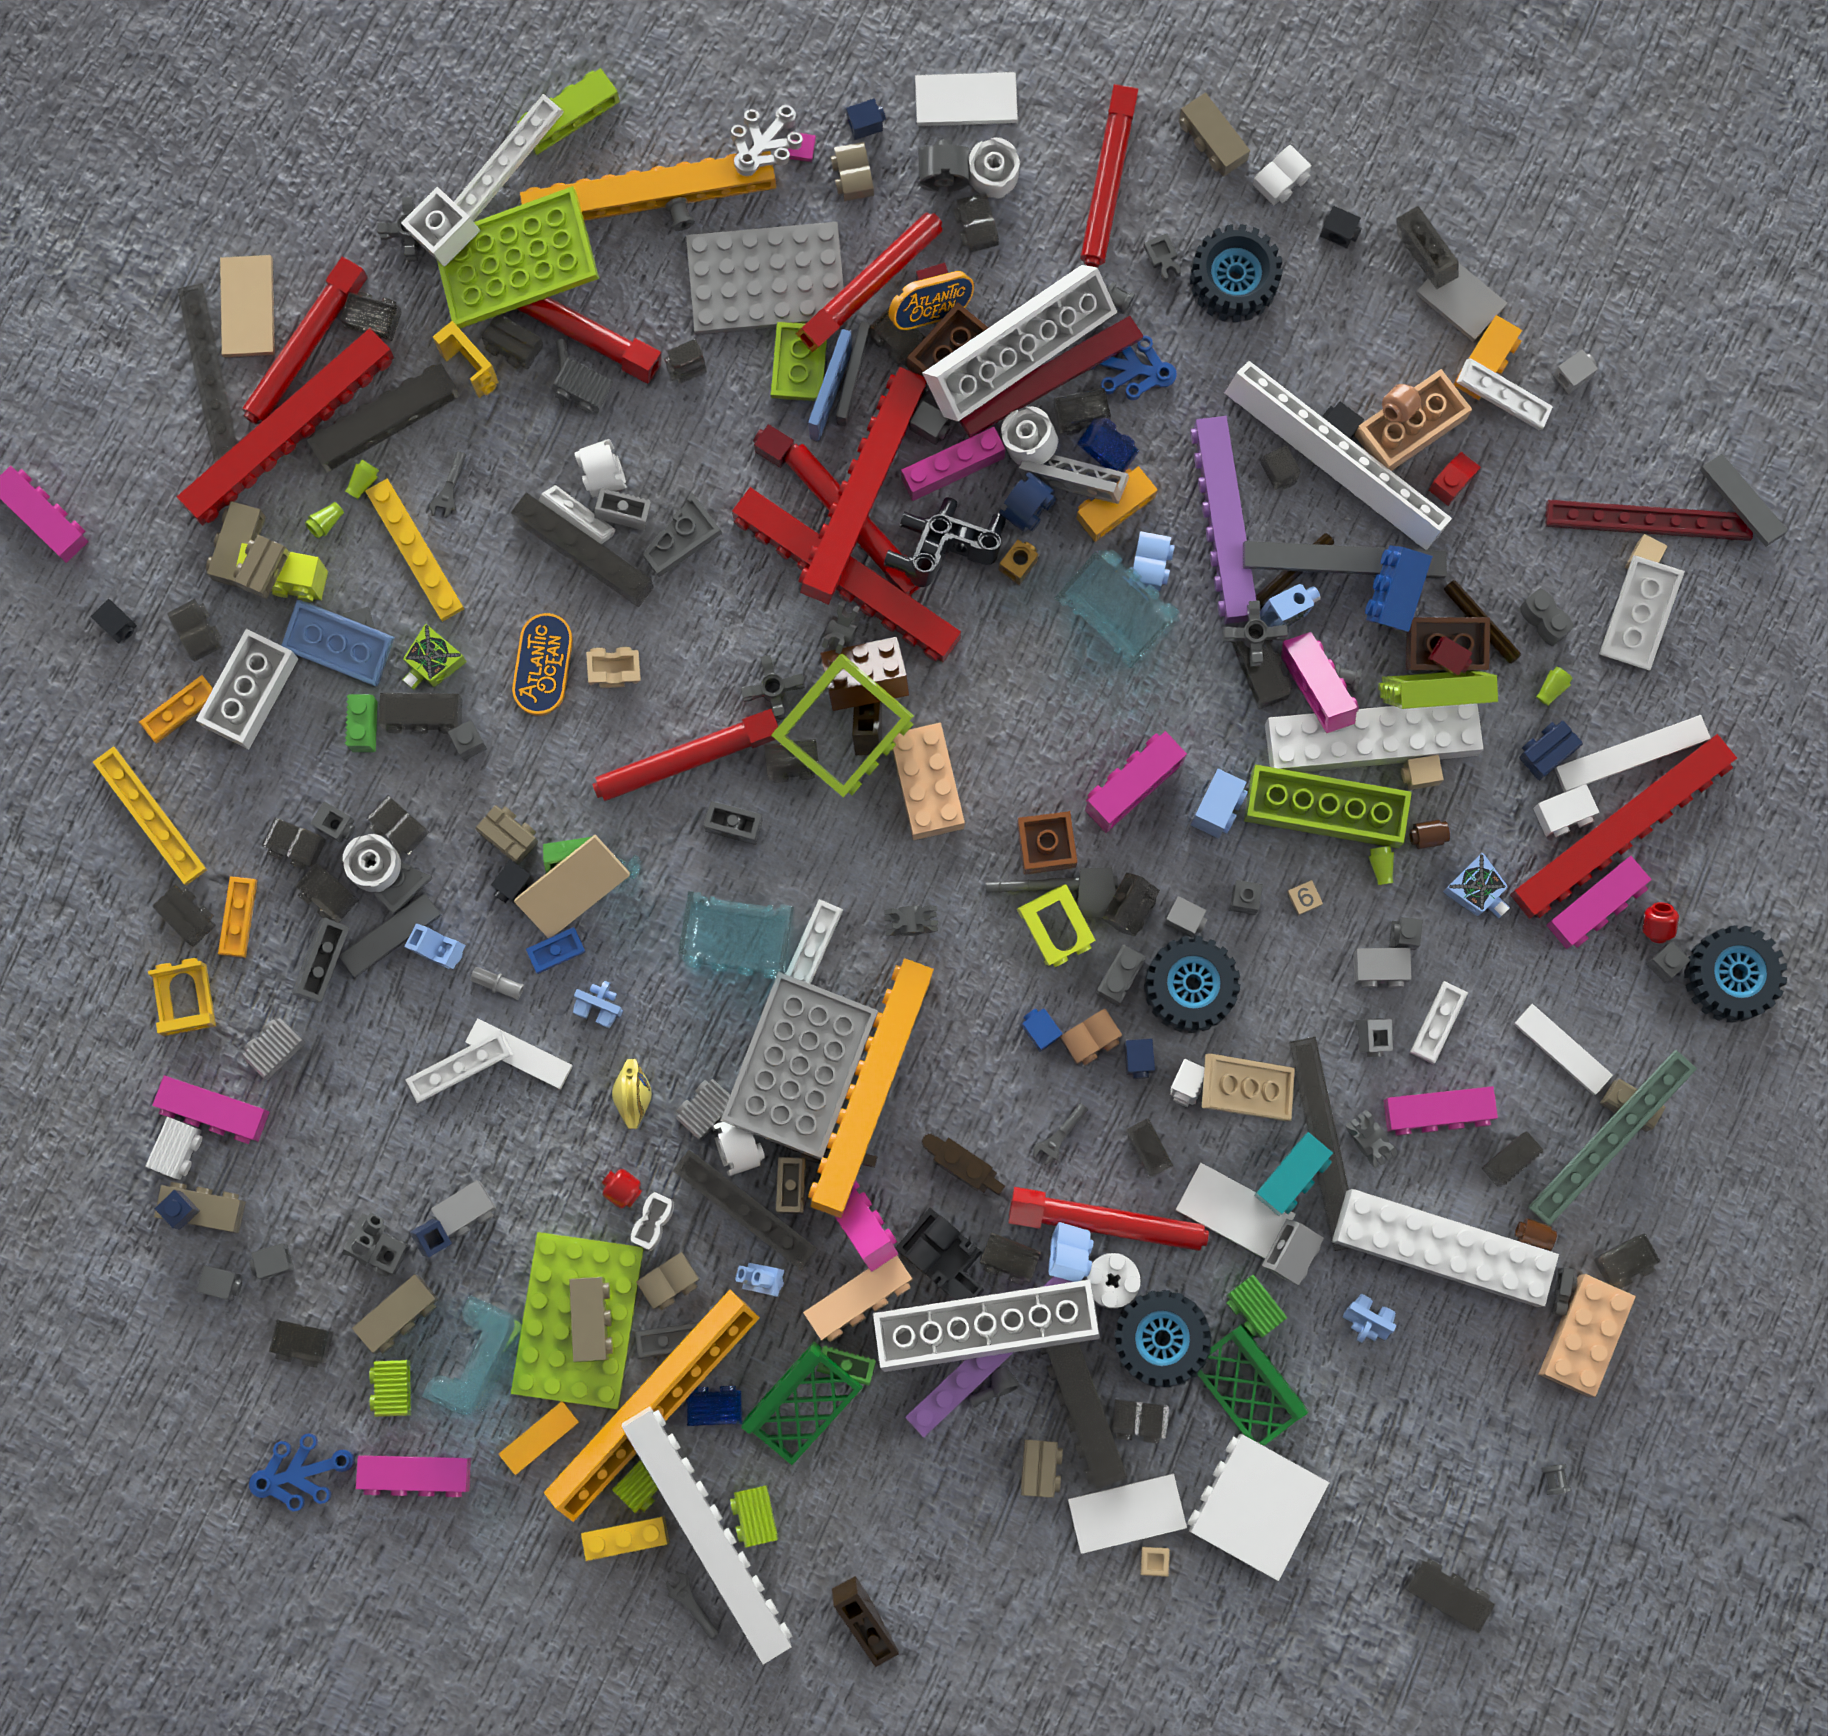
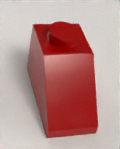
M1460 452L1433 481L1428 491L1449 506L1481 467L1463 452Z

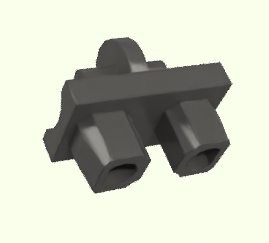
M370 1213L368 1216L362 1214L341 1253L354 1257L365 1266L386 1228L383 1225L384 1220L373 1213Z

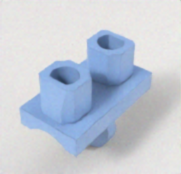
M604 981L601 987L592 984L590 991L598 994L597 997L578 989L574 994L576 1002L573 1013L587 1019L592 1006L598 1008L600 1013L596 1023L606 1028L611 1027L616 1017H621L623 1010L621 1007L605 1001V998L614 1001L617 996L616 993L609 991L610 982Z
M748 1263V1267H738L736 1282L743 1283L742 1289L778 1297L779 1291L784 1285L782 1277L784 1270Z
M1360 1294L1355 1302L1350 1304L1342 1317L1353 1323L1351 1329L1359 1332L1357 1341L1362 1343L1366 1337L1373 1341L1377 1337L1386 1340L1396 1327L1393 1324L1395 1311L1382 1307L1378 1315L1371 1312L1369 1309L1373 1301L1363 1294Z

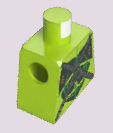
M425 624L404 656L403 660L411 670L402 680L413 690L423 680L432 687H436L467 661L459 651Z

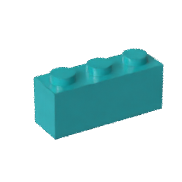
M1307 1132L1254 1196L1276 1215L1280 1216L1283 1212L1288 1215L1298 1204L1295 1198L1299 1193L1303 1192L1306 1194L1314 1185L1315 1181L1312 1180L1314 1175L1318 1171L1322 1174L1332 1163L1329 1157L1333 1152Z

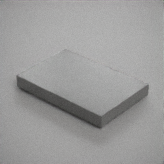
M1450 255L1416 291L1418 297L1472 342L1490 325L1495 315L1498 316L1508 304Z

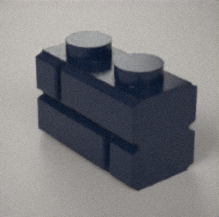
M1564 721L1557 725L1554 722L1550 723L1541 731L1544 735L1538 741L1532 738L1522 747L1524 752L1519 758L1539 781L1583 745L1582 741Z

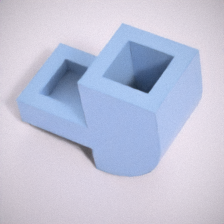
M416 923L404 947L438 965L454 969L455 965L461 960L462 951L466 945Z

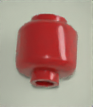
M1658 902L1653 904L1644 912L1643 933L1654 943H1665L1673 939L1678 930L1679 914L1668 903Z
M619 1169L616 1173L610 1171L601 1183L605 1186L602 1191L603 1197L620 1209L625 1206L630 1208L642 1192L639 1189L641 1186L640 1181L625 1169Z

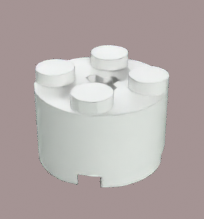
M991 138V140L981 141L974 146L969 156V183L978 193L999 199L1003 198L1015 187L1018 181L1020 165L1015 147L1007 140L1001 138Z
M1032 406L1026 407L1025 410L1021 411L1017 409L1011 412L1002 424L1001 433L1004 445L1012 460L1020 465L1023 460L1044 465L1054 455L1058 445V437L1048 415L1043 410Z
M610 439L581 448L578 452H575L577 463L586 474L582 476L586 490L590 491L592 498H598L601 488L609 489L610 491L614 490V492L627 488L619 458L612 454L611 450L615 448Z
M376 834L359 836L347 845L343 853V865L347 876L363 890L382 892L390 887L399 876L401 859L395 848L382 836ZM369 860H375L376 864L374 866H369L367 862Z
M724 1122L712 1125L713 1131L718 1130L719 1137L715 1138V1142L724 1167L729 1165L731 1169L727 1171L728 1176L760 1166V1161L765 1156L761 1144L755 1143L754 1134Z
M1110 1253L1098 1257L1092 1262L1088 1277L1085 1276V1280L1091 1281L1094 1303L1103 1308L1116 1309L1127 1305L1135 1298L1140 1288V1275L1136 1265L1129 1258L1121 1254ZM1108 1274L1112 1277H1118L1119 1280L1116 1282L1117 1288H1114L1112 1285L1109 1287L1106 1285L1105 1282L1108 1281Z

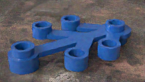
M1144 335L1141 341L1137 342V349L1146 355L1151 366L1142 364L1131 346L1121 351L1126 360L1111 357L1099 364L1123 371L1113 378L1106 377L1102 380L1101 391L1107 395L1114 393L1117 387L1138 375L1148 376L1141 383H1130L1126 387L1125 394L1130 400H1137L1142 393L1156 385L1159 387L1171 386L1176 380L1177 372L1172 364L1160 360L1152 347V339ZM1146 341L1149 343V346L1144 348L1140 343ZM1165 370L1169 375L1162 377L1159 372ZM1109 382L1113 385V388L1106 389L1104 384ZM1135 388L1138 393L1132 395L1129 393V390Z
M304 1434L300 1439V1447L286 1472L275 1474L283 1458L291 1453V1445L286 1441H280L274 1445V1454L265 1470L257 1471L251 1476L249 1488L256 1497L265 1498L272 1495L286 1503L289 1510L299 1511L304 1507V1498L298 1494L292 1495L278 1486L289 1482L312 1495L315 1502L323 1504L330 1500V1490L327 1487L317 1486L305 1479V1477L332 1469L339 1472L348 1471L354 1466V1455L349 1450H338L330 1459L302 1467L310 1451L318 1444V1439L314 1434ZM308 1436L313 1439L311 1447H307L304 1444ZM281 1444H284L287 1448L284 1455L278 1452V1447ZM341 1455L346 1458L344 1466H340L337 1462L338 1457ZM260 1479L266 1480L267 1486L265 1489L259 1488L258 1482ZM320 1490H324L327 1494L326 1499L323 1501L318 1498ZM293 1498L300 1500L298 1508L292 1507L291 1501Z

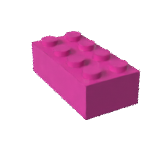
M1166 731L1160 736L1157 733L1145 743L1147 746L1143 749L1144 751L1141 753L1138 750L1126 760L1125 768L1122 770L1119 768L1115 769L1107 777L1106 785L1102 788L1099 785L1096 786L1087 795L1085 812L1105 833L1112 829L1183 765L1187 753Z

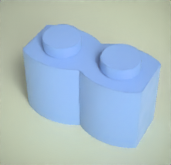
M1140 532L1130 586L1160 591L1162 584L1167 585L1170 570L1165 569L1166 560L1172 561L1175 546L1170 545L1171 537Z
M1060 1222L1057 1224L1051 1238L1049 1275L1073 1282L1082 1281L1084 1276L1088 1277L1092 1266V1261L1088 1259L1093 1248V1240H1090L1089 1230Z

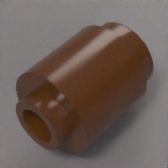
M1440 820L1413 824V829L1409 830L1410 842L1412 845H1416L1417 849L1442 846L1444 842L1450 841L1449 826L1446 821L1441 822Z
M1526 1218L1523 1222L1519 1221L1514 1236L1518 1238L1517 1241L1551 1251L1556 1242L1557 1231L1552 1230L1551 1226Z

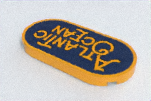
M955 271L912 282L902 289L904 292L900 296L896 295L893 298L889 307V318L901 330H909L939 322L957 302L964 308L968 305L973 296L974 282L962 271Z
M542 613L530 618L523 626L520 634L512 692L518 706L526 713L534 716H543L551 713V711L561 705L565 697L573 636L566 621L555 614Z

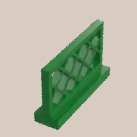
M1242 1323L1211 1347L1208 1358L1218 1360L1216 1375L1205 1374L1202 1369L1197 1373L1246 1437L1257 1442L1251 1434L1252 1423L1268 1425L1267 1436L1259 1442L1262 1446H1265L1309 1412ZM1231 1339L1238 1347L1237 1359L1221 1357L1222 1346ZM1219 1349L1218 1356L1211 1355ZM1241 1352L1244 1354L1247 1360L1240 1359ZM1221 1360L1237 1362L1235 1378L1219 1376ZM1240 1363L1251 1364L1254 1367V1380L1238 1378ZM1258 1374L1261 1376L1264 1382L1257 1381ZM1208 1378L1215 1379V1386ZM1218 1379L1234 1381L1233 1397L1222 1396L1218 1392ZM1238 1382L1254 1384L1252 1400L1236 1398ZM1257 1385L1268 1386L1271 1389V1402L1255 1400ZM1275 1396L1278 1398L1281 1404L1274 1403ZM1225 1400H1231L1232 1407ZM1235 1401L1251 1403L1250 1419L1240 1418L1235 1414ZM1254 1404L1271 1406L1269 1422L1253 1419ZM1273 1407L1285 1408L1291 1415V1418L1285 1423L1272 1422ZM1242 1422H1248L1249 1428L1247 1429ZM1271 1426H1276V1427H1278V1428L1275 1429L1272 1433H1270V1432H1271Z
M814 1341L749 1412L741 1426L748 1434L753 1432L791 1465L799 1459L863 1387L822 1353V1347ZM822 1362L830 1369V1377L815 1378L814 1368ZM846 1382L853 1389L848 1395H836L835 1383ZM816 1383H831L832 1395L817 1396ZM800 1384H812L813 1396L798 1397L797 1387ZM833 1401V1411L831 1414H819L818 1402ZM813 1402L815 1415H800L799 1403ZM783 1403H794L795 1415L781 1416L780 1406ZM815 1420L816 1430L813 1433H801L800 1421ZM796 1421L797 1434H782L781 1422ZM766 1422H777L778 1434L768 1435L761 1427ZM798 1439L799 1449L793 1455L784 1449L783 1440Z

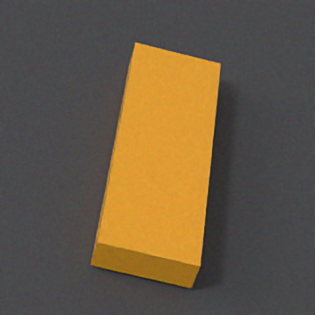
M201 675L139 721V723L157 744L201 711L213 688L205 677Z
M232 876L229 878L218 949L219 955L246 958L258 882L256 879Z
M561 1401L498 1455L514 1475H517L575 1427L579 1420L567 1405Z

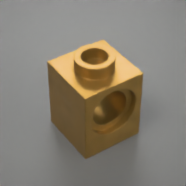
M1017 540L999 563V571L1020 585L1038 561L1039 554L1036 553L1037 549L1029 542L1025 541L1022 543L1020 540ZM1016 556H1023L1027 562L1023 565H1018L1013 559Z

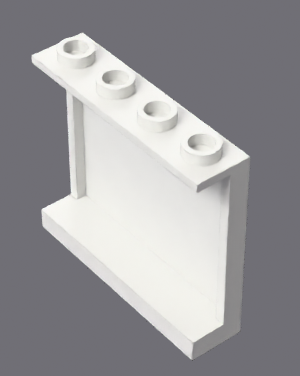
M1239 1434L1237 1438L1233 1436L1226 1448L1229 1455L1225 1462L1220 1461L1213 1473V1476L1217 1478L1212 1487L1207 1485L1200 1498V1500L1204 1501L1200 1510L1193 1511L1187 1523L1191 1526L1189 1532L1279 1581L1329 1482L1250 1438Z

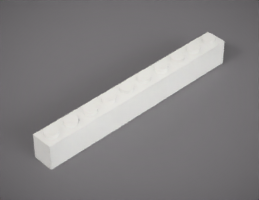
M1248 361L1236 373L1226 389L1225 394L1233 399L1234 402L1246 409L1274 433L1278 434L1425 550L1433 544L1452 519L1252 362Z
M650 1406L623 1422L622 1428L762 1664H765L791 1648L789 1638L793 1636L785 1622L779 1624L775 1615L779 1612L772 1600L766 1601L761 1591L764 1590V1587L758 1576L752 1577L747 1570L751 1565L743 1552L738 1554L733 1544L736 1543L732 1532L729 1528L724 1530L719 1523L723 1518L715 1504L710 1507L705 1497L709 1494L701 1481L696 1483L691 1473L694 1472L691 1463L687 1457L681 1459L677 1450L681 1447L673 1434L668 1436L663 1426L666 1425V1422L660 1411L654 1412Z

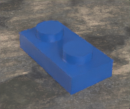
M575 927L526 949L537 974L586 952Z

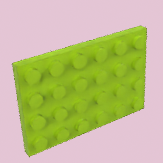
M573 186L474 222L480 229V232L445 267L437 260L451 320L459 329L599 279L577 192Z
M537 1232L511 1394L619 1409L638 1291L636 1281L640 1278L644 1247ZM605 1278V1283L610 1284V1299H606V1310H611L612 1325L607 1327V1336L612 1337L613 1354H608L609 1360L573 1362L569 1279Z

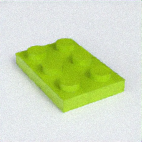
M777 322L771 398L816 401L824 380L827 340L812 353L795 334L805 324Z

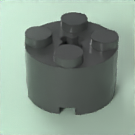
M942 139L937 141V145L923 146L918 149L919 181L923 189L939 192V187H947V192H951L968 186L970 178L968 147L952 145L951 140Z

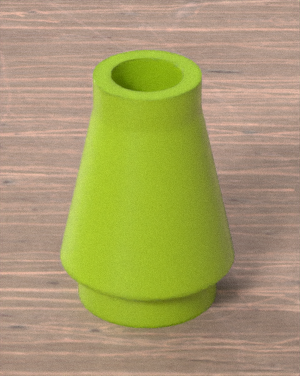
M361 459L360 463L355 465L345 492L359 499L365 490L378 478L376 475L379 470Z
M333 502L331 505L308 516L309 520L305 522V525L319 539L321 536L328 534L338 519L344 514V511L336 502Z
M1556 666L1554 670L1549 671L1536 698L1546 706H1549L1552 701L1571 686L1570 682L1573 677Z
M1391 846L1370 849L1371 856L1368 857L1378 885L1394 883V852H1391Z

